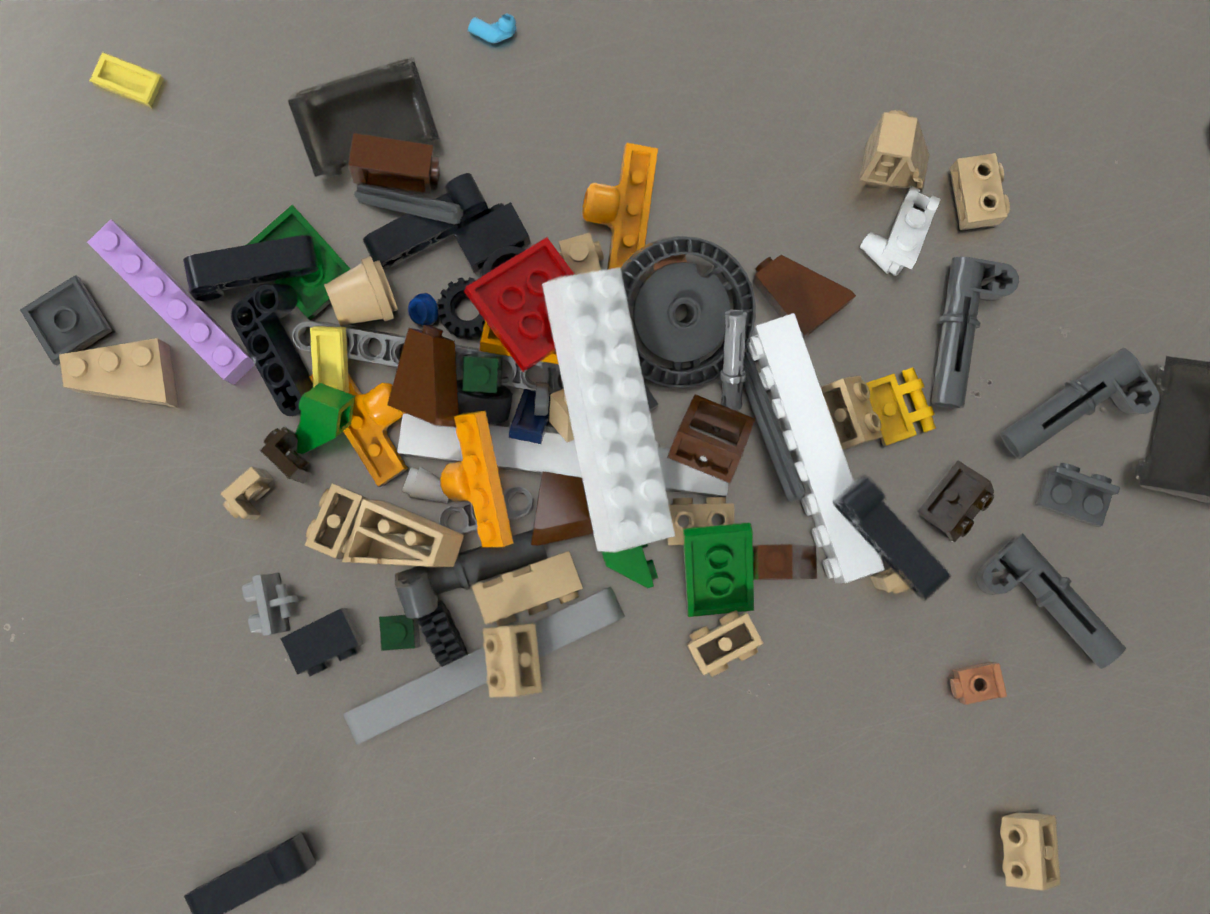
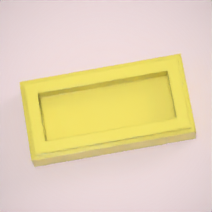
M102 52L90 82L93 85L152 107L164 78L160 74Z
M314 326L310 328L313 387L322 383L348 393L346 327Z

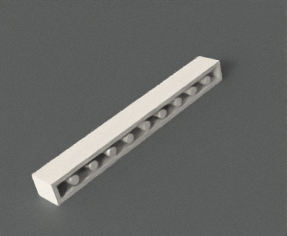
M403 413L397 453L402 456L454 463L456 461H463L455 427L432 425ZM488 424L497 468L542 474L544 471L582 478L575 440L567 443L554 427H547L542 444L509 438L510 426L503 427L496 426L497 424ZM656 441L666 491L710 497H727L728 482L667 458L670 448L659 447L660 442ZM700 457L702 461H707L706 457Z

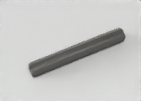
M359 184L357 190L354 191V197L358 198L360 203L451 224L460 223L461 217L464 215L463 210L460 209L458 204L377 186Z

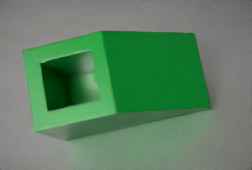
M322 383L305 392L299 402L301 417L295 433L298 439L296 452L304 454L336 438L350 426L355 396Z
M648 543L616 552L602 551L606 567L645 588L654 587L652 580L658 578L653 559L646 561L643 548L648 547Z

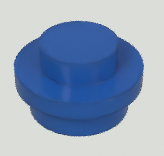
M418 294L409 302L408 313L414 323L423 326L432 325L438 318V305L430 294Z

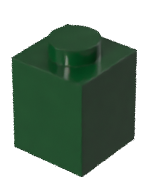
M465 356L463 391L493 393L500 391L503 356Z
M405 615L379 617L381 651L420 647L418 618L410 619Z

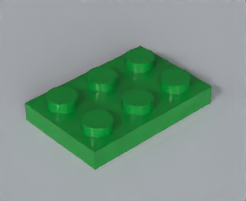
M292 204L246 245L301 235H308L313 238L318 271L308 275L274 281L276 284H289L295 289L297 294L296 306L311 320L331 303L324 284L349 271L350 268Z
M751 522L683 529L688 617L725 614L735 610L737 612L754 611L753 530Z

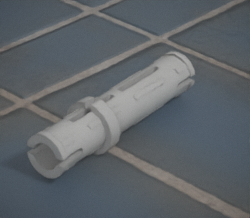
M728 310L725 312L723 370L720 371V380L723 386L721 405L733 410L742 408L743 382L746 380V372L743 365L747 312L742 310Z

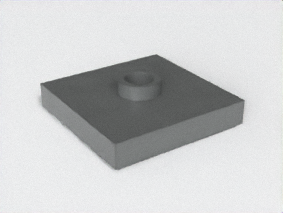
M76 275L20 309L54 365L60 364L59 354L81 351L112 332L82 280Z

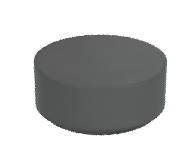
M536 382L534 415L546 416L548 414L550 389L548 382Z

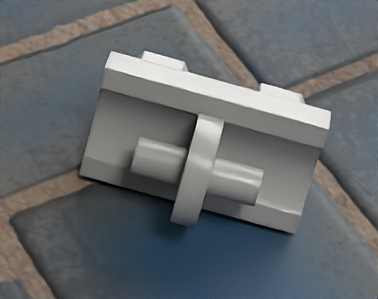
M279 573L253 576V581L242 586L244 599L247 602L257 601L259 612L258 614L249 615L250 632L263 633V636L290 631L287 617H291L289 604L298 602V596L287 595L286 584H281Z

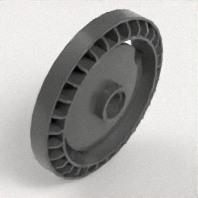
M667 237L648 243L637 250L620 268L627 304L634 307L633 320L639 338L652 353L671 361L672 368L656 365L646 358L636 346L642 377L656 384L677 388L699 386L719 377L724 364V342L712 356L700 363L699 358L711 352L725 335V312L730 310L727 294L729 290H731L733 299V310L747 312L745 349L747 348L756 318V302L753 287L747 273L738 260L724 248L697 237ZM682 254L695 255L713 265L710 270L700 276L697 272V264L673 263L657 269L644 282L639 280L652 265L670 256ZM720 273L726 280L723 284L717 277ZM634 286L640 288L635 300L630 298ZM681 304H685L687 315L684 319L678 321L675 316L676 308ZM690 361L691 367L681 368V362Z

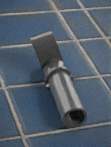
M972 257L952 258L944 315L938 321L942 325L931 404L949 408H964L975 329L980 327V322L977 319L979 300H997L1012 294L1017 289L1019 275L1011 265ZM995 277L996 281L982 286V279L989 280Z
M1122 348L1076 381H1067L1063 390L1008 427L1000 435L1009 451L1016 458L1021 459L1084 414L1089 416L1093 414L1095 407L1109 397L1124 413L1147 414L1158 406L1160 401L1159 392L1138 359L1128 349ZM1133 380L1136 382L1128 388L1130 391L1123 392L1122 388Z
M532 529L512 536L513 544L505 547L479 546L458 553L454 567L417 566L395 573V587L405 616L411 619L433 612L438 607V594L460 587L467 590L470 589V584L548 559L544 545H531Z
M1023 533L1007 543L978 570L976 576L977 584L983 592L990 595L1007 593L1022 581L1036 597V604L1039 607L1044 606L1100 669L1113 663L1126 650L1121 641L1070 586L1072 581L1068 577H1062ZM999 559H1002L1016 576L1013 577L1010 573L1002 574L999 577L1001 583L992 584L991 580L994 578V575L991 572H999L1005 569L999 562Z

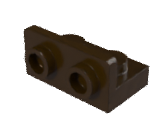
M283 427L281 430L276 428L265 438L264 443L266 445L260 451L289 479L304 483L312 473L305 468L309 464L308 461L301 454L297 453L296 450L292 451L298 442L296 432L287 427Z
M958 460L921 506L918 513L921 517L945 532L950 540L956 542L960 536L964 537L969 533L974 524L973 519L979 511H985L991 505L994 499L992 483Z

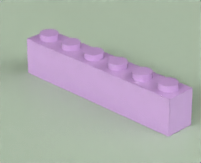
M110 219L87 242L223 380L235 385L255 365L250 355L117 223Z

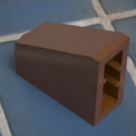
M783 255L778 256L774 260L768 257L755 268L758 273L755 274L752 280L780 317L795 314L803 339L851 303L856 297L852 290Z
M424 325L423 330L408 328L387 405L432 425L456 428L454 416L458 415L455 341L443 337V330L436 327Z
M543 471L531 545L539 546L594 534L583 479Z
M796 544L753 546L754 580L817 579L816 546Z

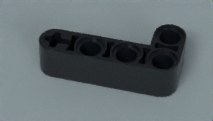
M471 173L459 175L449 181L445 186L447 193L436 198V200L460 206V209L464 212L460 223L470 218L477 220L487 215L486 211L489 209ZM407 213L366 235L363 238V243L373 262L379 260L384 270L453 235V232L458 230L457 227L460 223L451 224Z
M308 235L190 255L183 259L189 292L196 301L216 300L224 296L223 290L308 275L319 269L313 238Z
M263 284L233 306L231 321L280 411L286 416L301 415L299 410L300 399L305 392L313 388V382L280 322V319L296 307L297 294L295 289L289 284Z
M865 475L857 478L832 503L920 599L926 601L951 578L949 572L883 502L886 497L881 489Z
M302 833L188 892L184 895V898L192 914H225L279 884L284 885L298 878L316 865V861Z

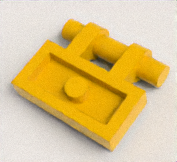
M914 367L901 371L905 384L898 385L894 373L866 383L870 391L869 400L872 409L878 415L881 422L880 431L882 438L880 439L883 447L916 436L914 422L920 421L924 433L936 429L932 417L935 413L932 406L928 407L922 390L925 386L922 378L918 379ZM910 393L916 411L908 412L902 395Z

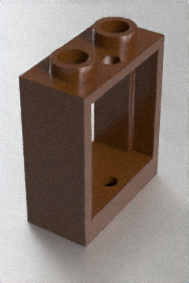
M353 133L348 166L354 183L431 195L432 185L438 186L440 175L439 157L434 156L433 145Z
M694 394L667 458L731 483L753 428L755 418ZM713 425L719 427L720 429H714ZM693 426L695 428L713 434L717 437L735 443L736 447L721 440H718L716 438H713L711 436H708L704 433L691 429L689 427ZM700 457H706L707 461H702Z

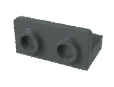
M1060 463V466L1048 468L1036 505L1097 527L1103 526L1112 495L1119 494L1120 487L1111 484L1112 479L1106 476L1092 474L1089 477L1079 473L1080 468L1071 464Z

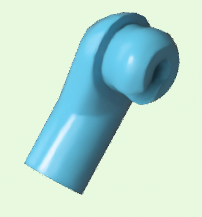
M504 14L499 18L498 22L490 25L477 17H473L469 24L468 32L490 43H496L514 35L516 20L512 15Z

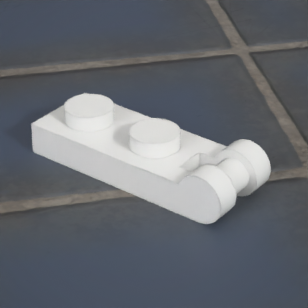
M910 186L881 255L909 269H912L917 261L933 216L941 200L933 195L927 197L919 193L920 189ZM913 205L924 209V211L913 208Z

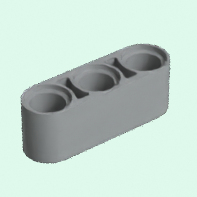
M515 486L502 490L509 521L523 518L531 513L534 508V498L526 488ZM517 493L525 494L528 498L527 506L521 511H515L510 506L512 496ZM469 501L448 506L440 513L439 524L449 528L447 520L450 514L460 512L464 517V523L460 529L454 531L463 535L477 531L478 525L474 508Z

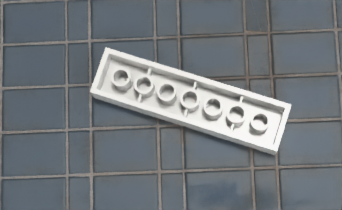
M620 267L560 277L542 284L597 551L616 552L674 537L675 534Z
M793 313L755 326L750 342L747 345L748 351L753 361L758 360L761 373H758L765 391L769 392L772 400V409L777 421L780 423L784 440L805 490V496L801 498V503L807 516L812 515L815 528H812L814 541L818 548L823 547L827 559L823 560V566L829 579L834 578L835 583H847L885 570L880 555L832 503L854 481L795 314Z

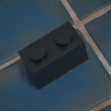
M511 202L506 205L499 203L492 206L486 211L487 215L477 220L475 218L467 219L458 225V230L453 232L474 273L482 270L488 256L497 249L507 246L524 248L531 244L530 237Z
M341 608L280 638L297 675L308 672L309 677L327 669V661L338 657L341 662L358 654L356 647L364 644L347 608Z

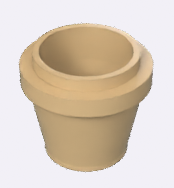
M371 256L361 259V264L324 284L340 326L383 319L384 322L394 319L392 312L398 310L379 260L373 262Z

